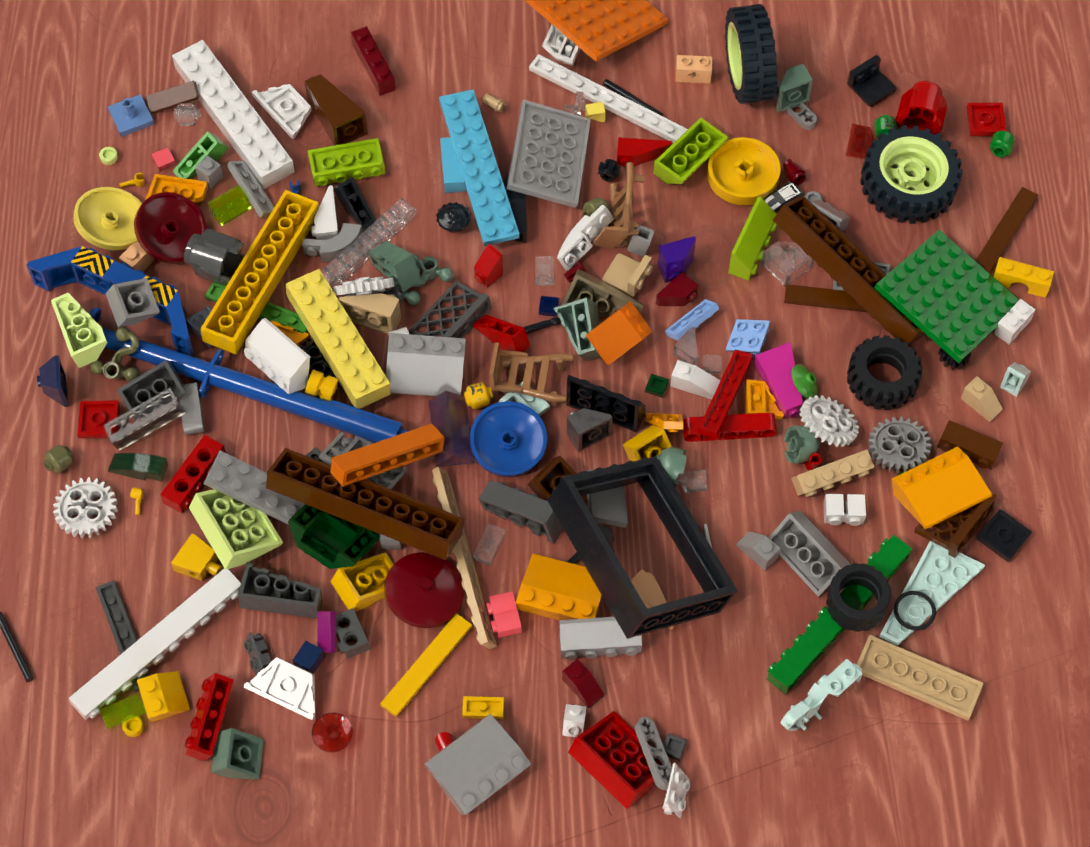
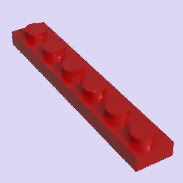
M735 349L698 428L699 434L717 438L753 360V354Z

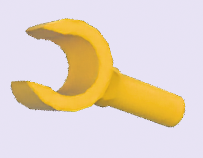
M136 173L134 179L119 183L120 188L134 184L137 187H142L145 183L143 173Z
M133 487L130 497L136 499L135 515L138 516L140 515V503L144 493L140 488Z

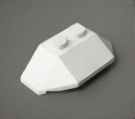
M551 24L542 47L557 61L573 66L580 48Z

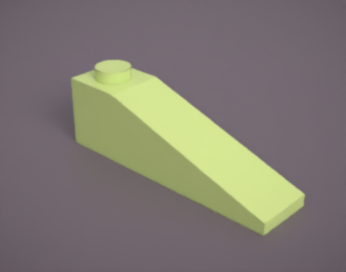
M69 293L52 299L53 308L74 362L81 368L97 361L107 344L102 327Z

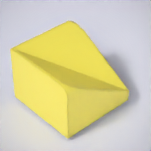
M603 102L585 105L586 118L605 122L606 112Z

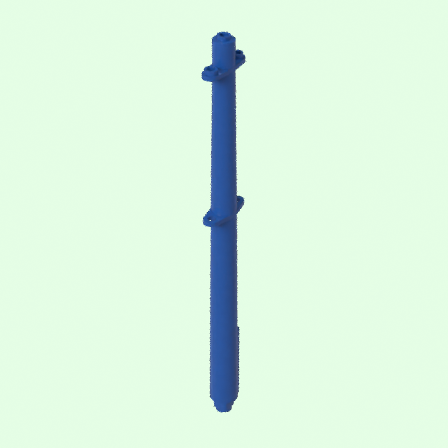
M92 308L89 315L98 323L102 310L100 308ZM102 328L107 340L105 348L117 352L119 349L131 346L132 341L130 339L121 342L117 339L115 331ZM139 339L138 349L128 355L156 366L165 360L170 361L178 374L202 382L199 390V397L202 398L207 395L211 386H215L348 434L362 437L374 443L408 432L404 429L402 423L334 400L329 402L299 391L288 394L277 384L220 366L224 356V350L218 349L212 361L207 362Z

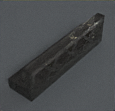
M170 387L106 423L104 427L111 443L120 451L186 412ZM170 395L172 401L166 405L162 404L163 399ZM155 406L152 413L145 414L148 407ZM138 416L136 422L128 423L130 417ZM121 425L120 430L113 434L111 428Z

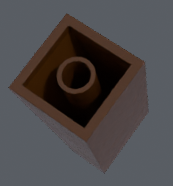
M319 74L304 81L308 103L334 146L349 143L368 134L365 112L325 77Z

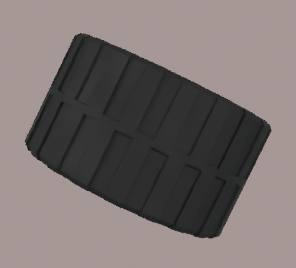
M863 563L847 565L837 571L836 575L832 578L826 599L827 610L833 621L838 623L840 627L855 632L867 631L870 628L876 627L882 621L891 599V588L887 578L875 567ZM849 585L864 586L874 594L877 604L869 610H855L844 603L840 596V590Z

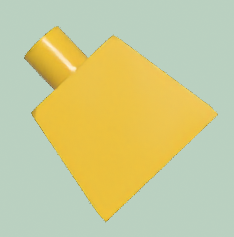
M193 533L171 562L175 572L201 581L206 578L208 573L216 576L223 569L222 566L216 563L218 557L215 551Z

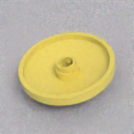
M94 188L84 193L78 199L73 214L74 224L79 234L94 246L107 250L127 249L132 244L138 242L134 231V219L142 203L134 195L119 188Z

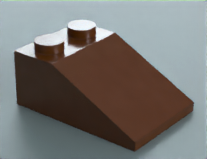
M561 456L552 458L527 485L540 499L547 501L563 476L568 474L575 475L577 473ZM587 495L581 496L588 507Z

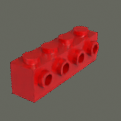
M214 673L204 679L201 690H203L202 697L196 703L197 714L193 717L190 724L192 731L185 741V755L201 761L212 757L234 679L218 673Z

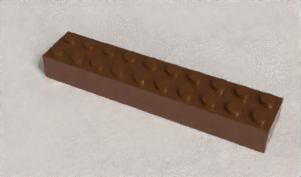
M802 195L782 206L773 219L777 226L793 242L797 243L819 267L823 268L846 293H849L872 318L876 319L894 338H900L901 342L904 343L906 341L909 344L924 336L925 333L874 288L886 274L806 197Z
M288 448L282 451L267 471L266 489L441 559L447 560L462 536L465 518L366 479L342 487L330 473L331 465Z

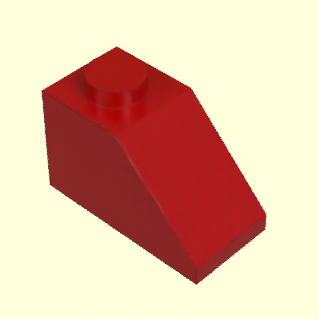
M491 244L487 245L474 266L476 281L484 284L487 288L503 275V255Z

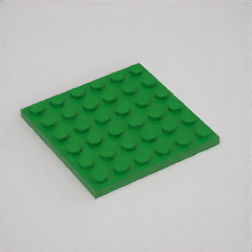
M940 230L936 231L874 287L958 363L997 328L998 322L1019 301L1017 297Z

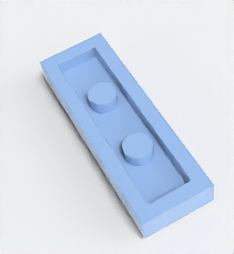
M707 299L702 301L665 330L667 337L677 341L685 338L689 332L699 327L703 321L712 317L719 310L717 303Z

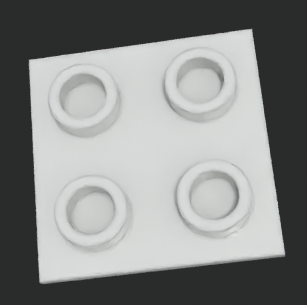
M673 763L663 809L665 814L672 815V812H674L681 818L682 811L686 807L685 797L690 789V780L676 763Z

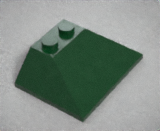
M306 504L288 521L297 547L329 569L354 566L380 540V535L374 531Z

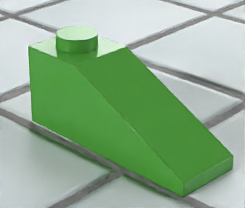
M207 131L176 166L173 172L179 178L192 179L197 175L195 167L206 156L217 162L227 151L228 146L218 136Z

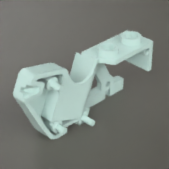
M846 659L828 676L826 674L823 675L817 684L814 683L806 699L800 701L795 706H791V709L781 720V724L788 731H797L799 728L805 731L807 727L804 723H807L811 717L815 715L821 720L823 717L818 713V710L826 696L831 694L838 697L855 681L859 682L863 674L861 668Z

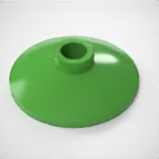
M795 365L792 368V379L800 394L807 399L810 396L818 395L816 376L804 365Z

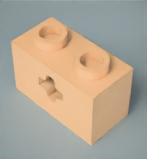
M677 55L675 82L710 84L712 57Z

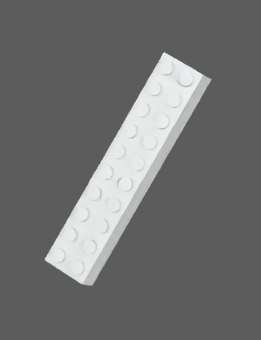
M203 40L172 55L177 72L185 83L190 81L196 82L199 102L240 158L245 161L263 189L295 173L293 160Z

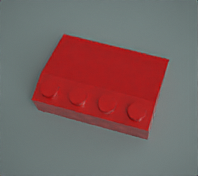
M615 711L578 735L568 751L626 809L640 800L655 785L635 730ZM654 759L658 765H663L659 759Z

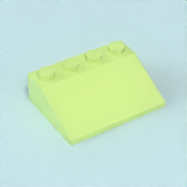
M215 489L196 493L189 506L190 511L225 570L242 566L279 547L283 543L265 513Z

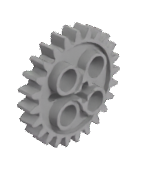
M892 417V422L885 419L884 424L879 422L878 428L873 427V432L870 433L868 440V452L871 453V459L876 458V465L882 463V469L889 467V472L896 469L897 474H899L900 469L906 472L908 468L912 469L927 461L932 446L930 444L931 438L928 437V431L923 432V425L917 427V421L910 423V418L903 421V417L896 421L895 417Z

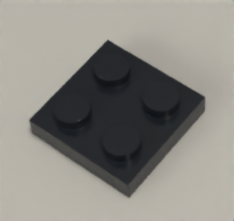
M999 509L977 535L976 539L1009 562L1030 537L1032 531Z

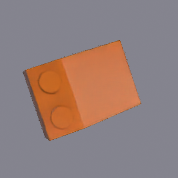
M630 301L587 333L586 337L608 366L653 331Z

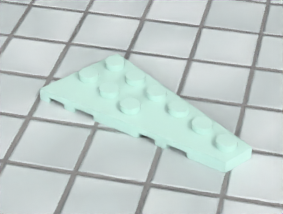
M930 541L902 594L908 591L922 592L932 599L937 611L982 571L985 565L962 553L953 558L948 555L949 550ZM909 595L900 601L898 614L906 624L921 626L931 617L932 608L925 598L918 595ZM893 609L879 637L898 646L915 630L903 627L895 618Z

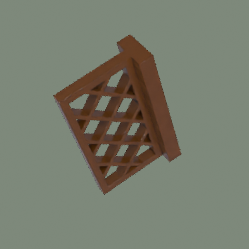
M992 494V497L968 508L971 513L970 515L961 516L958 513L957 517H951L938 523L946 524L947 529L938 530L936 525L932 526L934 531L927 532L922 529L923 526L919 523L914 533L949 550L948 555L956 558L994 509L996 495ZM960 522L961 526L960 528L951 529L950 523ZM949 534L951 539L949 542H946L940 538V535Z

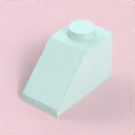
M1016 362L1012 363L1006 370L1000 388L1017 397L1027 382L1031 371L1024 365H1019Z

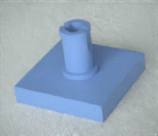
M141 94L108 106L109 113L121 137L154 125V121Z

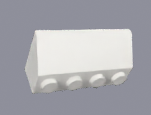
M266 318L262 319L246 339L244 349L246 358L252 361L286 393L291 394L305 389L308 383L310 356Z

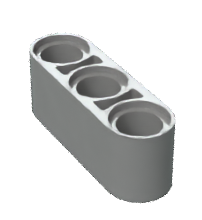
M197 382L184 384L186 393L179 397L185 436L203 433L205 431Z

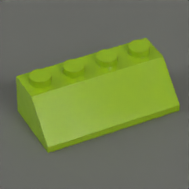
M699 118L654 161L653 174L667 184H682L728 140V136L703 118Z
M761 197L757 198L730 258L728 273L748 281L751 275L756 274L758 269L757 262L758 260L762 261L765 253L763 249L765 246H769L772 238L770 234L775 232L777 224L773 221L777 214Z

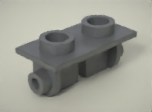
M250 632L244 641V649L249 654L250 667L254 670L255 676H257L262 669L269 666L271 659L269 653L261 654V652L267 651L264 637L260 633L253 635Z

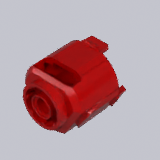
M919 81L906 91L901 97L896 116L898 127L907 126V129H912L913 126H919V130L925 131L928 128L931 129L930 133L934 135L940 133L948 106L940 86L931 81Z

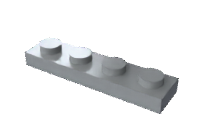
M229 161L227 165L229 171L259 217L268 218L274 206L245 161Z

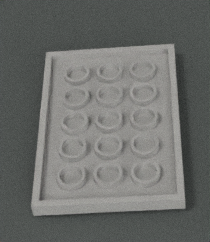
M523 100L520 107L506 189L576 208L579 201L591 119Z

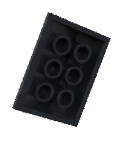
M571 375L567 377V406L577 410L585 408L611 414L613 424L637 433L645 416L646 405L641 401L627 398L623 394L609 391L605 387L591 384L587 380H581Z

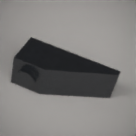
M353 177L333 189L340 203L355 224L362 226L363 234L379 226Z

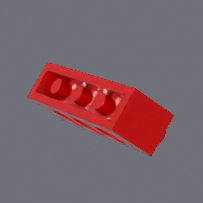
M204 435L161 492L162 502L180 513L188 509L195 494L203 490V483L219 451L221 450L226 453L224 445ZM206 458H209V460L206 461V462H203V461H202V460H204V459H206ZM194 473H199V474H198L197 476H195V477H192V476H191V475L194 474ZM188 488L186 491L180 492L181 489Z

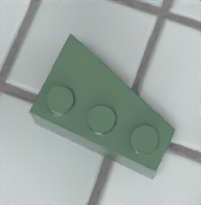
M388 241L383 242L368 252L372 265L385 277L393 278L394 284L402 292L421 281L420 269L415 263L412 253Z
M583 298L555 307L554 310L562 321L561 324L566 329L577 354L587 361L601 357L586 337L587 333L600 324L597 304L588 298Z

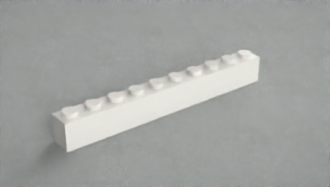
M224 568L70 696V704L85 720L89 717L91 719L96 717L101 712V707L105 704L110 705L117 698L116 695L120 691L125 692L133 685L131 682L133 679L135 680L137 677L139 679L142 678L149 671L147 668L153 664H159L164 659V654L168 651L173 652L180 645L179 642L183 638H190L195 633V628L199 625L204 626L211 619L210 616L214 612L219 613L226 607L225 603L230 599L235 600L238 597L241 585L239 580L228 569L225 570Z

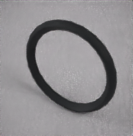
M908 591L896 599L894 615L903 627L910 630H923L929 627L935 620L936 607L932 599L926 594L919 591ZM918 595L929 602L932 608V615L926 624L911 626L900 618L898 605L904 597Z

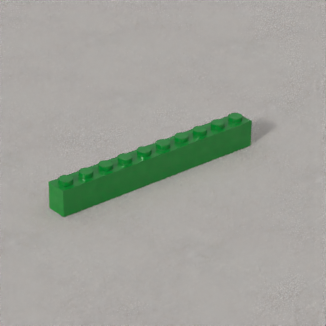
M895 535L890 539L886 538L879 547L881 549L877 553L874 551L867 560V565L881 571L888 581L906 562L912 552V548ZM860 585L846 586L840 593L844 603L855 610H863L874 597V594L869 589ZM826 606L818 613L819 618L816 621H810L805 629L807 631L803 635L799 634L794 639V645L790 649L786 648L780 656L781 660L778 663H772L767 670L769 672L767 680L785 695L846 629L833 621Z

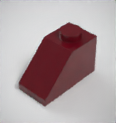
M682 272L657 294L656 305L686 306L697 298L698 285Z
M578 658L562 671V680L588 708L604 696L592 673Z

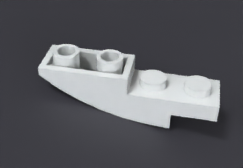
M601 205L590 217L585 215L565 239L557 259L566 271L593 247L591 242L605 226H608L614 220L606 206Z

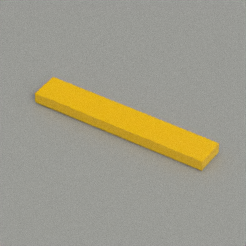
M456 613L383 699L380 706L397 718L469 632L472 624Z

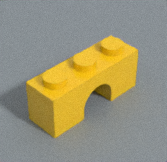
M999 257L993 277L1006 288H1010L1012 283H1023L1028 286L1029 294L1046 298L1054 271Z

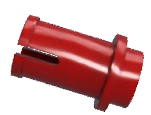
M813 453L810 455L809 461L805 463L808 471L821 467L822 456L819 458L820 454Z

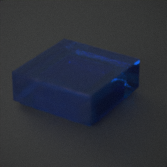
M541 296L539 315L557 317L554 308L559 306V298Z

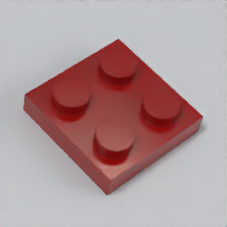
M967 103L966 109L970 136H993L998 131H1007L1003 103Z
M119 400L80 401L78 438H117Z

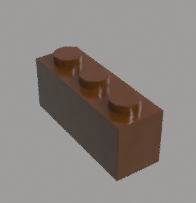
M949 420L940 438L938 448L947 452L958 446L970 458L971 462L976 463L981 468L992 470L1003 443Z

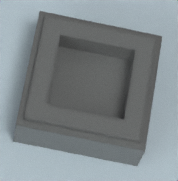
M667 734L663 745L667 756L680 761L687 740Z

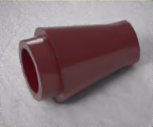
M791 159L783 163L790 182L793 181L795 185H800L806 180V172Z

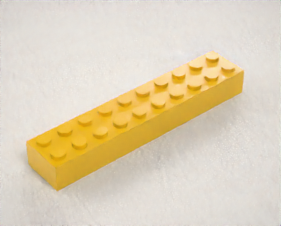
M288 190L284 191L200 330L203 342L234 354L238 353L301 247L303 238L307 237L311 226L314 225V217L319 209L317 201Z

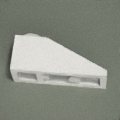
M333 185L328 187L314 217L315 225L311 226L312 236H316L317 240H328L338 235Z
M677 360L671 375L670 386L712 400L721 380L695 365Z

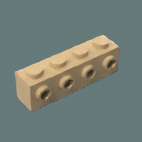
M867 449L794 476L791 480L797 495L805 494L808 497L816 494V489L822 487L823 490L835 487L834 482L840 481L843 484L851 481V476L858 474V477L869 474V469L874 468Z

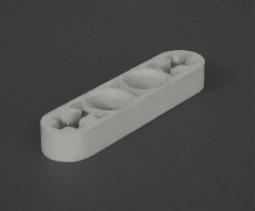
M778 79L776 81L777 87L775 90V96H773V100L776 103L778 99L777 92L779 93V88L782 83ZM804 103L784 110L803 129L811 130L816 126L817 116ZM799 107L801 111L794 112L792 108Z
M641 717L634 727L655 784L662 790H668L672 766L655 723L648 717ZM647 741L653 742L656 748L649 746ZM654 759H659L663 765H658Z

